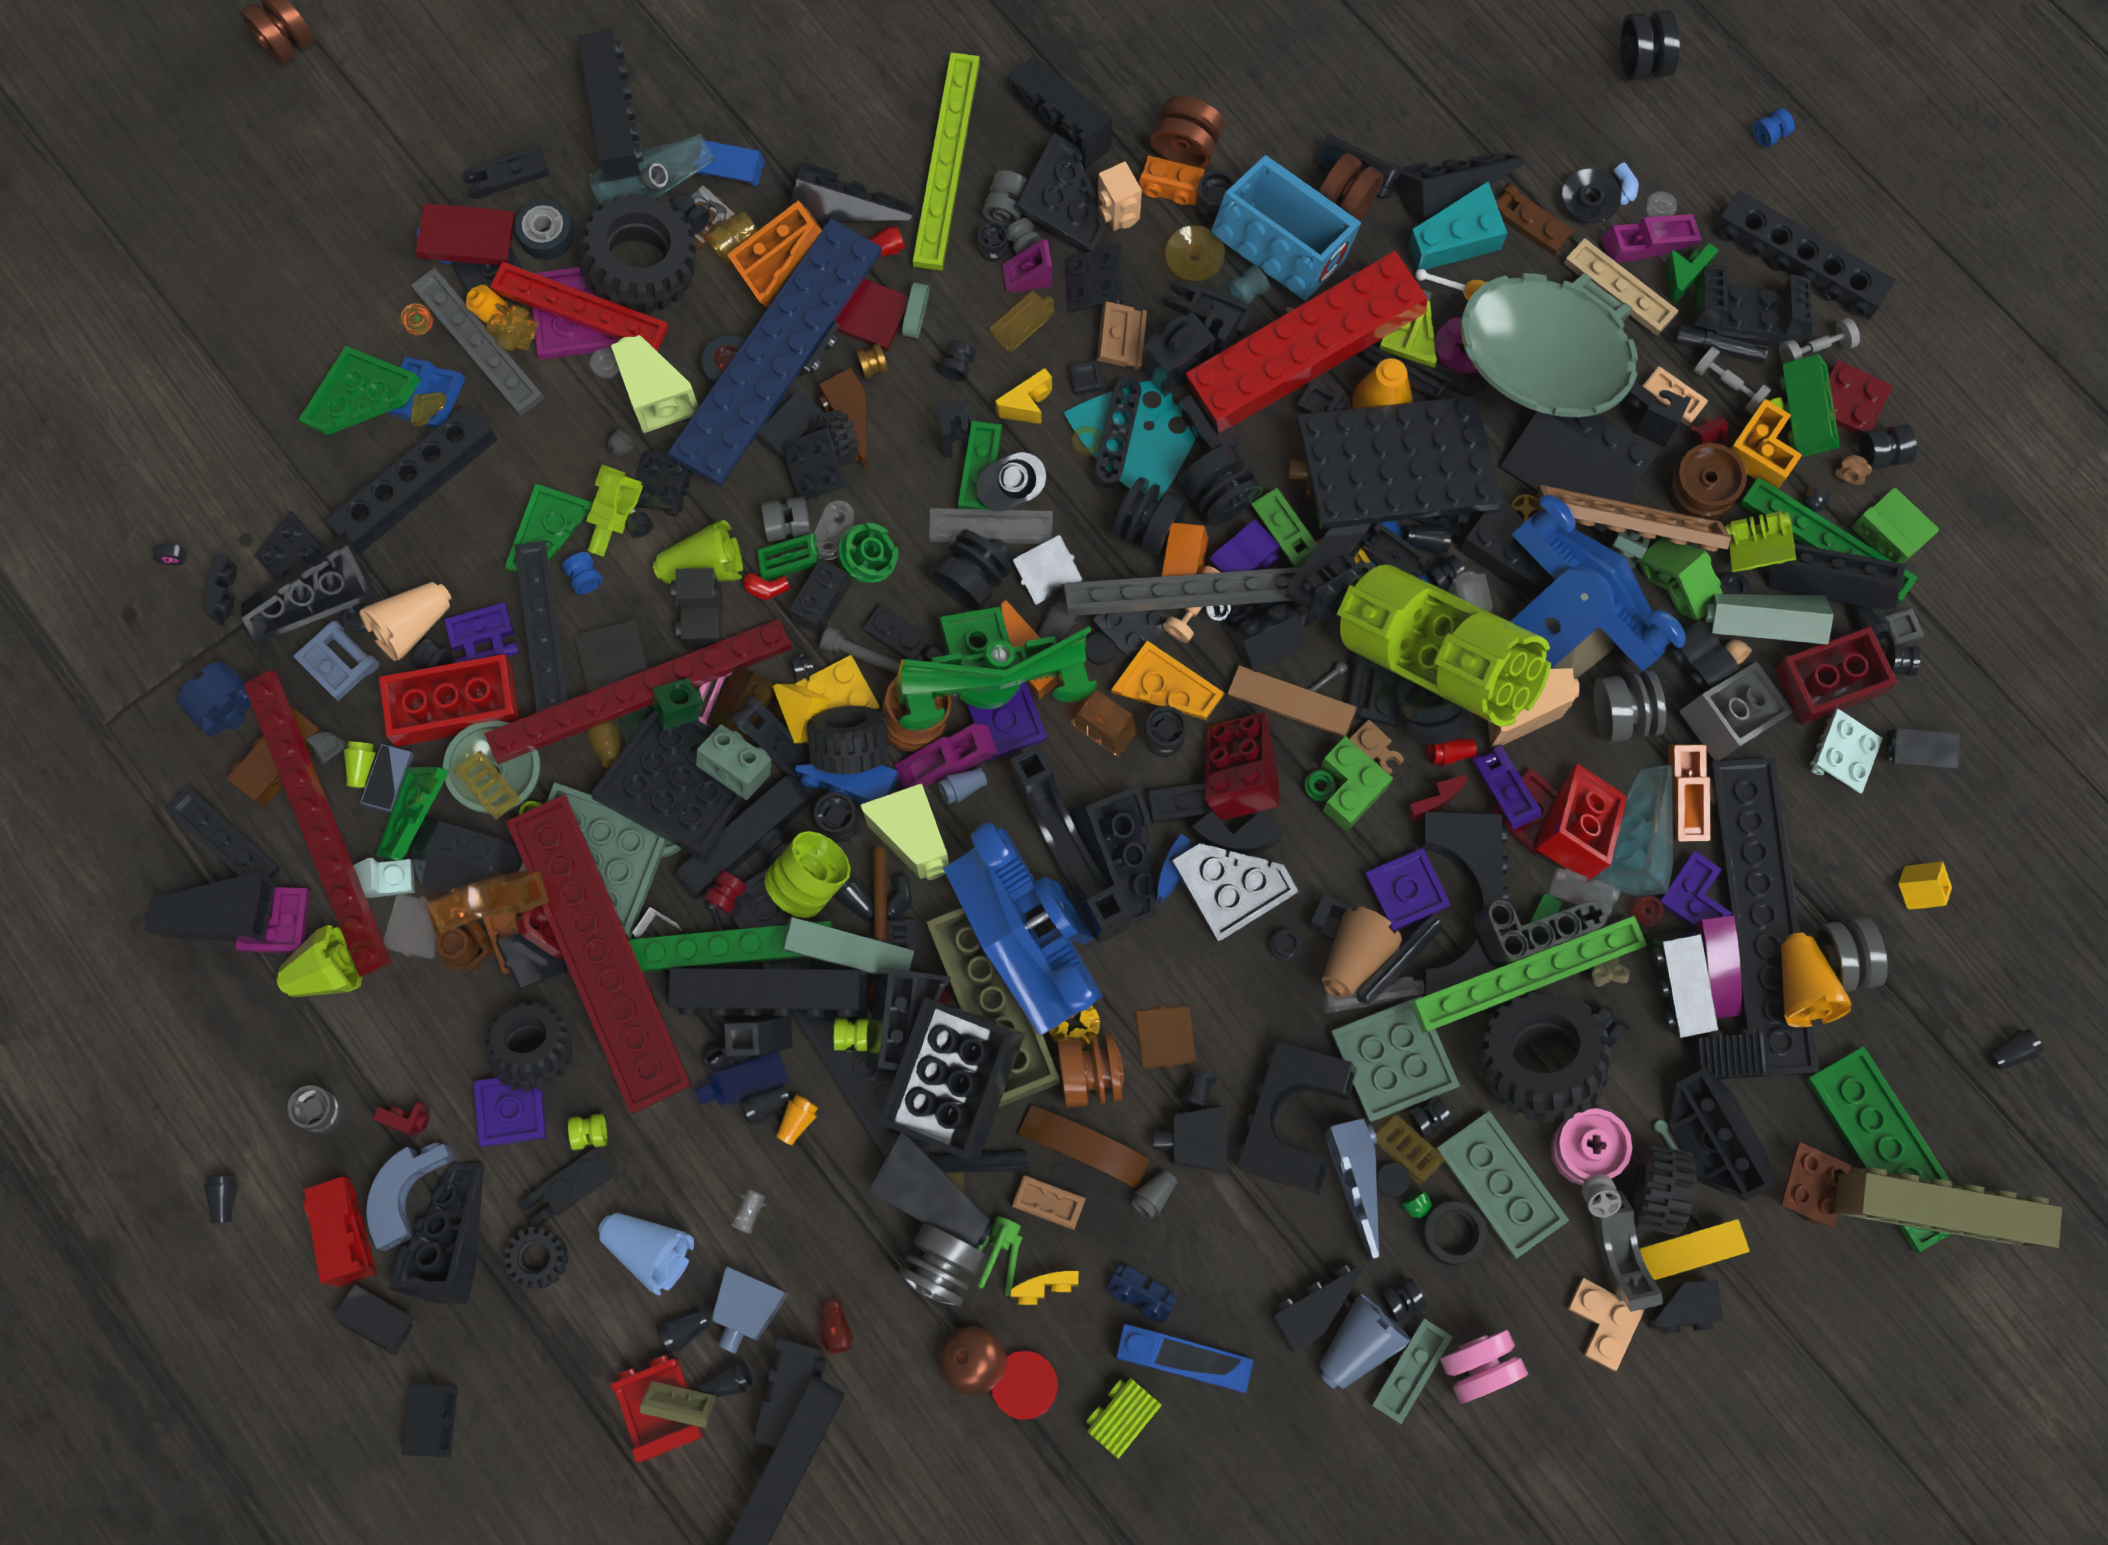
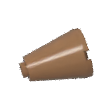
M1351 907L1346 909L1341 917L1322 977L1325 991L1335 998L1350 997L1398 950L1402 942L1401 934L1398 930L1394 934L1389 929L1391 922L1388 919L1365 907H1358L1356 911H1351Z

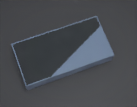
M381 744L360 803L364 806L391 813L407 767H410L414 754L410 751Z

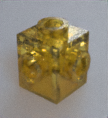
M496 303L485 331L498 340L497 345L502 348L514 351L516 347L528 351L539 323L529 317L530 312L525 308L517 305L508 307Z

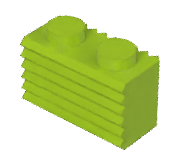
M1131 1378L1126 1383L1120 1379L1108 1394L1113 1400L1105 1410L1098 1406L1086 1421L1091 1426L1087 1432L1117 1459L1120 1458L1161 1407V1404Z

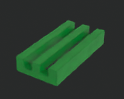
M810 533L757 549L761 578L768 581L816 566L820 560L817 556L819 547L815 543L818 542L817 536ZM804 545H808V548L799 550L793 553H786L781 555L780 557H776L766 561V557L772 556L781 552H785Z

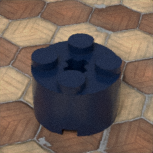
M217 662L200 670L204 674L196 681L191 677L182 687L177 698L178 704L185 714L207 736H213L227 728L235 730L245 721L243 715L251 705L244 687L246 682L224 662Z

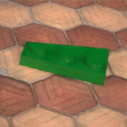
M535 483L507 559L505 570L518 574L514 546L517 544L546 541L548 561L550 562L588 516L594 502Z
M407 767L375 856L385 860L402 861L449 771L440 767Z

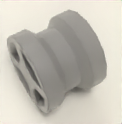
M1602 1174L1594 1175L1584 1182L1582 1194L1585 1201H1587L1590 1212L1594 1216L1600 1218L1609 1217L1620 1209L1621 1198L1618 1191H1616L1613 1180L1609 1176Z

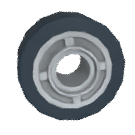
M547 199L532 201L517 214L515 221L517 238L525 252L532 257L542 260L555 259L566 253L573 244L575 231L571 217L564 206L556 201ZM549 227V230L540 232L541 229Z

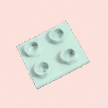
M1835 709L1832 717L1826 721V729L1820 737L1822 743L1817 744L1816 748L1820 752H1816L1814 760L1810 763L1812 766L1811 771L1817 775H1824L1826 771L1859 794H1862L1883 738L1840 709Z

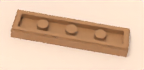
M1242 666L1238 667L1228 692V696L1343 738L1347 736L1357 711L1355 706L1268 675L1254 672Z

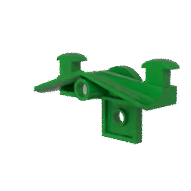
M1000 607L943 616L939 619V626L947 655L933 657L930 662L901 660L894 684L899 703H906L908 715H904L899 720V724L902 728L911 731L932 728L943 720L945 709H936L934 699L938 696L942 698L944 695L948 697L950 694L954 696L958 693L959 698L971 706L981 709H994L1008 703L1016 695L1021 683L1030 682L1032 679L1036 681L1037 678L1042 680L1043 677L1048 679L1049 676H1058L1061 687L1056 688L1052 692V697L1060 702H1077L1089 697L1097 689V681L1088 680L1084 666L1086 662V637L1091 632L1090 626L1059 642H1056L1055 636L1029 640L1025 642L1024 646L1013 648ZM971 637H980L984 640L985 646L975 648L969 643V639Z

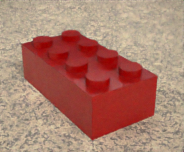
M505 654L379 677L386 737L396 747L454 737L465 728L476 723L489 721L512 723L520 720L513 665Z

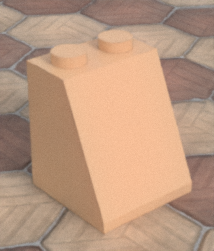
M1573 668L1550 669L1546 685L1537 702L1530 711L1523 709L1516 716V723L1501 727L1488 721L1490 749L1499 744L1503 746L1562 718L1569 707L1572 706L1575 698L1579 696V681L1574 679Z

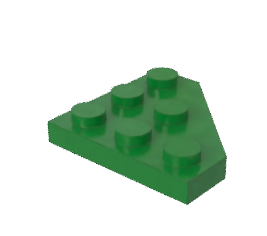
M345 346L298 421L303 426L324 435L333 434L406 405L421 379L413 372Z

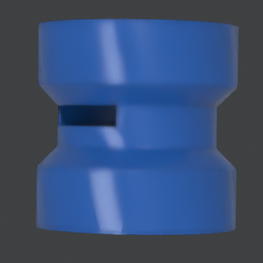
M1782 107L1770 112L1768 118L1762 117L1752 125L1756 141L1765 148L1777 143L1778 138H1785L1795 130L1791 114Z
M588 552L574 554L562 564L565 574L572 579L571 586L578 595L589 593L603 583L599 571L593 568L594 561Z

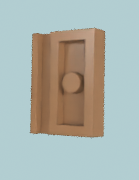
M1108 301L1104 303L1101 314L1097 361L1122 367L1127 365L1134 367L1133 369L1135 370L1142 366L1146 310L1137 311L1133 307Z

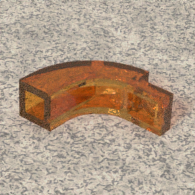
M523 871L504 874L450 890L448 894L427 901L425 904L434 932L441 934L487 916L507 912L523 913L548 903L549 899L540 871Z

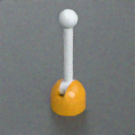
M1418 269L1415 273V277L1419 281L1426 279L1462 290L1467 301L1481 286L1487 283L1482 280H1471L1463 285L1428 274L1424 269Z

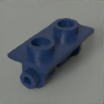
M1120 1264L1106 1290L1112 1293L1118 1301L1129 1303L1141 1310L1147 1318L1158 1320L1164 1324L1178 1299L1172 1295L1174 1291L1154 1280L1147 1290L1142 1287L1147 1279L1146 1275L1129 1265L1124 1267Z

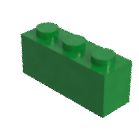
M1819 354L1784 363V375L1780 376V383L1783 392L1787 393L1788 403H1784V410L1791 414L1788 419L1792 424V430L1788 431L1791 447L1796 448L1803 457L1840 448L1827 364Z

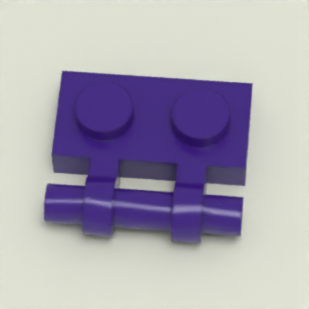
M505 602L444 619L451 648L454 651L465 648L466 656L455 658L456 663L505 654L508 658V656L520 653L516 641L504 644L503 637L515 634L508 606ZM492 641L494 648L477 652L476 645Z

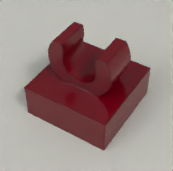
M1721 416L1713 420L1705 418L1704 424L1700 427L1691 426V437L1695 440L1696 446L1706 443L1727 446L1729 445L1728 423Z

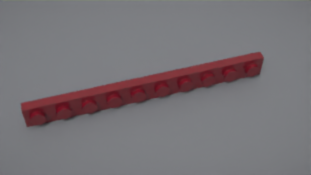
M777 619L484 734L496 763L499 765L652 704L653 688L689 678L693 688L723 677L733 672L735 668L743 669L792 650V645L780 619Z
M267 671L245 683L244 687L359 977L368 976L392 964L276 671Z

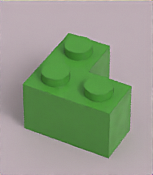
M1663 536L1646 550L1642 559L1637 558L1647 582L1667 589L1679 614L1699 621L1706 615L1707 604H1713L1714 594H1723L1720 587L1721 582L1710 564L1711 558L1701 548L1697 549L1689 545L1675 544L1668 541V537Z
M1346 736L1324 758L1321 769L1329 772L1334 777L1336 783L1341 786L1327 801L1323 812L1347 832L1388 789L1393 779Z

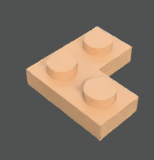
M1582 1278L1567 1309L1597 1324L1583 1355L1612 1371H1617L1644 1310L1630 1312L1625 1302H1619L1615 1294Z

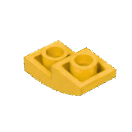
M1079 1271L1055 1272L1032 1278L1011 1289V1298H1018V1305H1037L1038 1299H1044L1045 1286H1051V1292H1071V1286L1078 1287Z

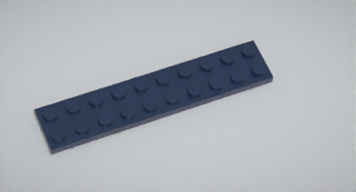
M830 219L668 451L669 458L715 485L722 487L882 254V247L837 221Z

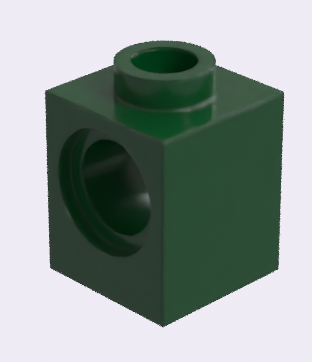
M689 678L653 688L652 707L663 730L699 720L700 707L703 706V699L699 689L693 688Z

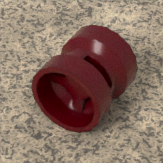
M720 870L715 878L717 884L713 888L708 889L703 898L719 910L731 914L735 908L736 897L743 896L748 887L733 875Z

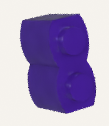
M1255 519L1233 539L1217 550L1210 557L1208 565L1221 573L1260 570L1262 567L1266 570L1279 559L1277 554L1279 553L1280 545Z

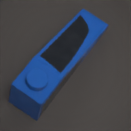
M1126 1324L1123 1326L1116 1359L1243 1393L1247 1391L1254 1359Z

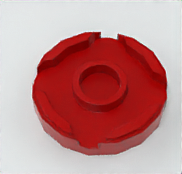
M1030 1351L1014 1352L1007 1356L1004 1377L1000 1383L997 1382L992 1388V1396L998 1407L1008 1416L1020 1420L1034 1419L1047 1412L1055 1401L1058 1390L1057 1374L1051 1363L1040 1354Z

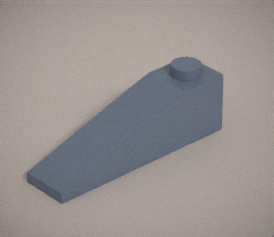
M1363 1118L1331 1126L1323 1136L1368 1260L1370 1261L1379 1257L1376 1155L1373 1145L1377 1143V1138L1371 1125L1366 1126Z

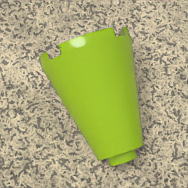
M726 520L717 521L657 554L656 561L653 562L656 577L662 579L664 583L670 584L671 580H676V569L714 568L719 582L742 579V576L738 574V572L743 571L742 555L736 537L730 539L727 530L732 529L730 524Z

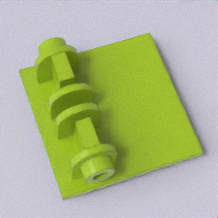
M1781 510L1766 514L1767 523L1764 521L1763 514L1759 515L1760 524L1755 525L1753 516L1750 517L1751 526H1748L1747 518L1737 521L1733 520L1731 524L1725 525L1727 532L1731 536L1729 546L1732 572L1751 570L1757 567L1796 560L1789 512L1782 513Z

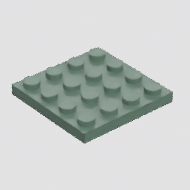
M554 783L547 802L564 794L568 797L630 939L668 840L593 800L592 795ZM522 863L508 902L526 909L532 906L542 908L525 865Z

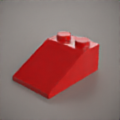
M1578 763L1575 764L1541 827L1536 849L1585 882H1588L1611 865L1627 796Z

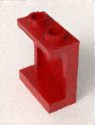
M668 1355L648 1362L650 1368L637 1373L636 1368L624 1371L616 1375L618 1381L610 1384L612 1391L616 1392L635 1448L632 1449L636 1463L645 1462L705 1437L702 1427L640 1413V1405L650 1381L689 1389L679 1359L669 1360Z

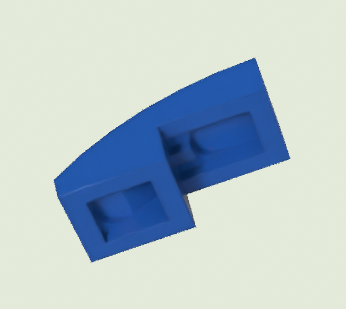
M1180 834L1169 851L1160 874L1156 901L1161 905L1181 881L1169 858L1191 845V840L1183 834Z

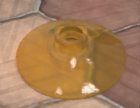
M1187 226L1179 229L1170 237L1166 245L1165 257L1169 268L1180 278L1189 281H1202L1214 276L1220 270L1225 258V249L1223 242L1211 234L1210 229L1203 226ZM1195 255L1199 257V260L1194 261L1189 259V257Z

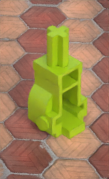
M601 465L595 485L599 486L586 520L596 525L587 551L604 557L612 531L623 534L628 514L635 508L643 488L642 482L625 476V472Z

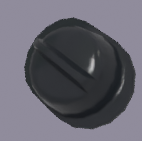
M1019 452L1011 454L983 469L978 477L976 487L978 497L983 505L991 510L1001 512L1012 509L1040 494L1045 486L1047 477L1045 467L1041 460L1031 453Z

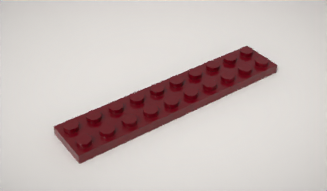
M564 794L506 821L629 1112L635 1114L692 1087L693 1085L568 797Z

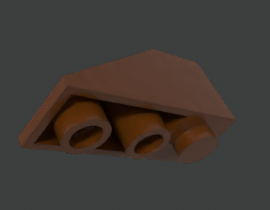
M849 368L819 384L821 396L818 397V400L825 413L841 410L843 414L849 416L848 422L853 421L854 426L852 429L853 431L857 430L858 436H855V440L859 441V446L855 447L859 452L855 456L854 462L860 461L865 470L868 468V404L865 390L852 368Z

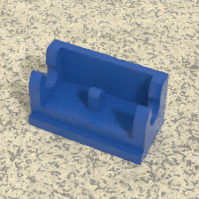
M703 140L695 171L697 174H701V176L713 175L744 181L752 186H758L765 160L758 150Z

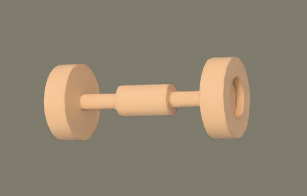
M1205 566L1200 574L1221 572L1213 567ZM1202 607L1186 608L1187 613L1182 620L1169 616L1163 624L1164 629L1175 639L1188 643L1194 633L1186 624L1192 616L1196 617Z

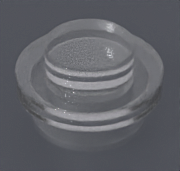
M1656 192L1649 197L1646 208L1650 217L1673 216L1677 209V203L1671 194Z
M600 349L592 355L590 365L597 376L611 378L618 373L619 367L612 349Z

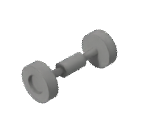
M1845 318L1836 323V335L1832 337L1829 335L1807 342V346L1802 348L1799 347L1795 340H1786L1779 345L1781 361L1784 364L1802 359L1803 353L1809 352L1812 354L1831 347L1835 341H1839L1844 349L1854 348L1860 343L1859 330L1852 319Z
M1712 347L1695 367L1694 372L1702 376L1709 367L1722 376L1720 379L1735 391L1741 390L1751 398L1745 410L1753 414L1769 395L1771 389L1763 385L1755 394L1743 385L1745 382L1728 369L1724 371L1714 363L1720 351Z

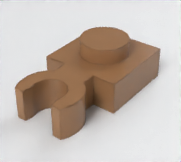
M1370 720L1349 739L1373 761L1376 760L1379 766L1389 775L1393 771L1387 766L1386 761L1394 760L1399 766L1404 761L1403 756L1399 752L1387 749L1392 740Z

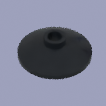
M1594 168L1576 171L1568 177L1562 189V202L1567 212L1577 220L1586 223H1600L1611 218L1617 212L1622 198L1621 189L1617 181L1607 172ZM1590 198L1594 203L1587 202L1585 199Z

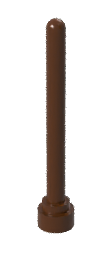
M877 846L874 849V940L887 943L886 849L883 846ZM874 975V980H871V986H868V1000H874L876 975Z

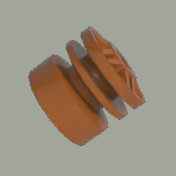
M895 678L887 688L881 711L886 716L888 741L901 750L917 752L942 736L950 713L951 697L950 695L948 697L944 695L942 698L938 696L934 699L936 709H945V717L938 725L920 731L904 729L899 724V720L904 715H908L906 703H899L894 685Z
M1113 1032L1104 1034V1049H1099L1097 1035H1091L1089 1051H1083L1079 1037L1057 1040L1066 1109L1087 1106L1089 1090L1096 1091L1100 1104H1105L1106 1102L1104 1088H1111L1113 1102L1122 1101L1123 1065L1121 1052L1114 1040Z

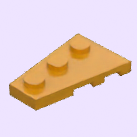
M1146 641L1111 689L1113 694L1158 707H1174L1182 712V714L1207 720L1224 696L1223 691L1149 641Z

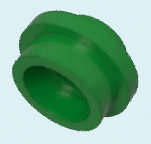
M1313 771L1305 780V792L1315 801H1326L1334 795L1336 781L1327 771ZM1322 782L1326 789L1318 791L1315 789L1314 784Z

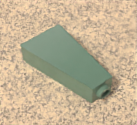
M1714 594L1713 604H1707L1705 622L1710 623L1711 631L1715 634L1829 644L1834 614L1827 597L1822 595Z

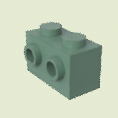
M720 725L697 749L696 766L745 800H748L770 776L772 759L762 748L754 747L746 742L737 731H731Z

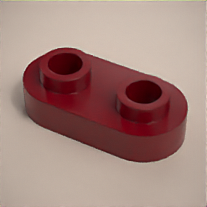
M537 906L527 908L517 920V927L521 935L550 955L564 959L543 908Z

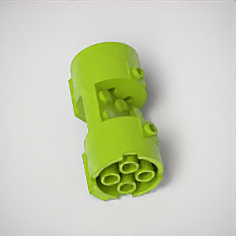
M1392 565L1377 566L1367 572L1355 587L1349 585L1337 612V615L1341 616V638L1349 650L1497 726H1510L1516 723V716L1523 709L1530 711L1540 697L1549 677L1551 662L1546 660V651L1550 649V645L1545 638Z

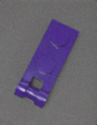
M1501 744L1491 748L1492 752L1484 756L1478 754L1471 758L1477 773L1482 777L1513 830L1542 816L1539 806ZM1496 763L1500 765L1499 767L1494 768L1492 770H1490L1489 768L1490 766Z

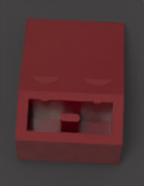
M1266 711L1207 726L1205 800L1221 821L1279 807V779Z

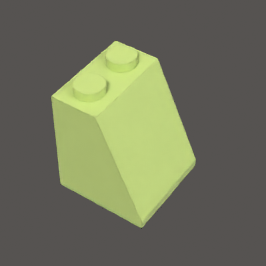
M640 335L624 337L611 345L643 433L694 416L699 407L690 382Z
M922 783L861 804L867 826L919 879L927 877V880H933L945 875L943 867L949 865L948 855Z

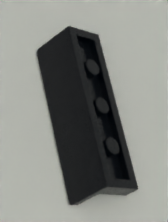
M1794 544L1796 560L1771 565L1768 586L1771 589L1802 595L1826 596L1828 600L1891 612L1896 610L1906 564L1799 544Z

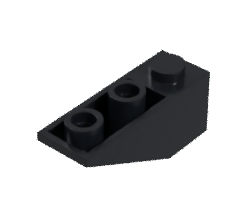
M1348 1264L1333 1273L1336 1280L1324 1286L1320 1280L1305 1289L1304 1292L1307 1296L1295 1303L1291 1297L1275 1306L1278 1313L1271 1318L1291 1353L1324 1335L1362 1273L1361 1265L1352 1269L1351 1265Z

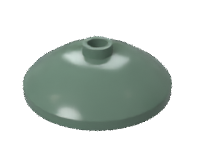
M489 721L473 724L458 733L445 752L443 769L449 771L445 783L453 797L468 809L486 814L506 812L523 803L531 795L538 783L541 765L537 750L497 765L484 733L509 724L507 722ZM496 768L500 770L499 775L496 777L488 775L491 769Z

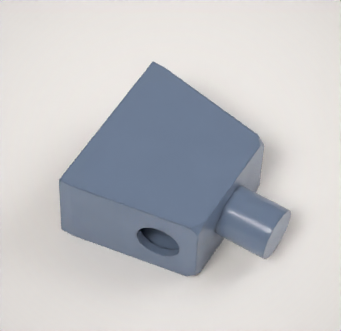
M726 1267L712 1321L725 1326L717 1346L736 1354L744 1335L758 1341L786 1300L788 1294Z

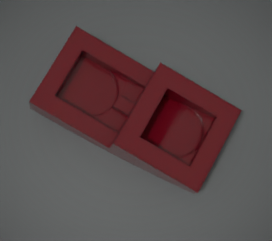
M1467 775L1438 782L1432 789L1433 797L1411 803L1406 810L1409 822L1421 820L1425 812H1437L1450 803L1468 781Z

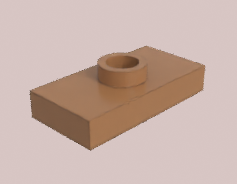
M1024 1175L1012 1207L1074 1231L1086 1198Z

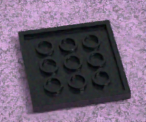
M655 711L652 712L592 791L593 800L700 859L704 857L744 801V798L696 766L697 749L715 729L696 720L663 730Z

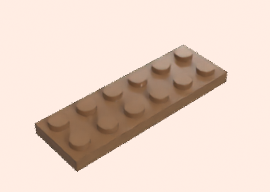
M1539 485L1538 501L1544 495L1557 497L1569 507L1574 517L1577 518L1576 522L1583 525L1594 526L1595 522L1606 524L1608 529L1616 532H1625L1626 529L1635 530L1642 537L1655 539L1657 535L1669 537L1668 541L1680 545H1686L1687 541L1698 543L1700 548L1709 551H1717L1718 548L1728 550L1731 536L1719 521L1545 485Z

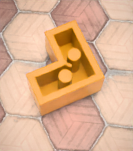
M1764 399L1731 450L1736 452L1744 462L1746 473L1756 480L1760 477L1779 489L1802 454L1776 439L1791 414Z

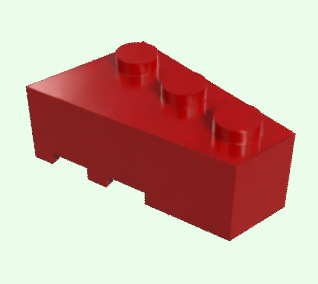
M342 1176L304 1189L306 1199L303 1200V1206L310 1221L320 1284L342 1287L377 1275L375 1261L352 1179Z

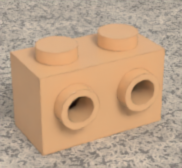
M1125 161L1099 173L1098 211L1100 216L1102 215L1104 222H1109L1113 231L1133 226L1137 220H1140L1142 190Z

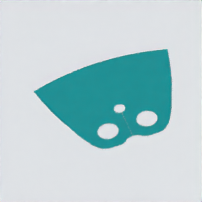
M1151 381L1139 382L1141 397L1123 473L1119 481L1131 489L1137 479L1142 476L1149 480L1147 492L1154 483L1160 485L1157 499L1160 500L1179 472L1195 441V437L1188 426L1185 432L1181 434L1170 431L1168 427L1170 419L1177 416L1181 417L1179 406L1174 403L1172 393L1164 397ZM1124 388V397L1121 404H1127L1131 395L1130 389ZM1113 391L1097 396L1064 412L1075 433L1095 458H1097ZM1148 391H1155L1161 396V404L1156 408H1148L1143 403V395ZM1115 413L1113 415V420L1116 424L1122 426L1128 424V418L1125 414ZM1146 421L1153 422L1154 428L1152 430H1146L1143 427ZM1111 439L1106 442V446L1110 451L1117 453L1122 450V445L1119 441ZM1108 460L1106 469L1111 473L1114 461Z

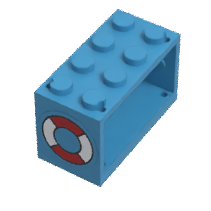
M1265 155L1225 192L1211 234L1306 301L1344 263L1362 222Z

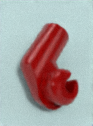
M749 573L743 579L744 589L750 595L762 600H769L791 589L784 575L771 582L758 577L755 573Z

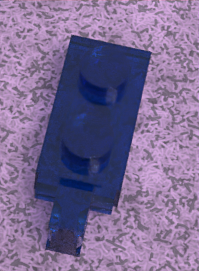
M776 1051L718 1072L717 1075L709 1077L711 1084L695 1091L701 1104L717 1099L719 1106L723 1104L731 1105L745 1099L746 1094L777 1087L781 1084L786 1085L790 1082L780 1053Z

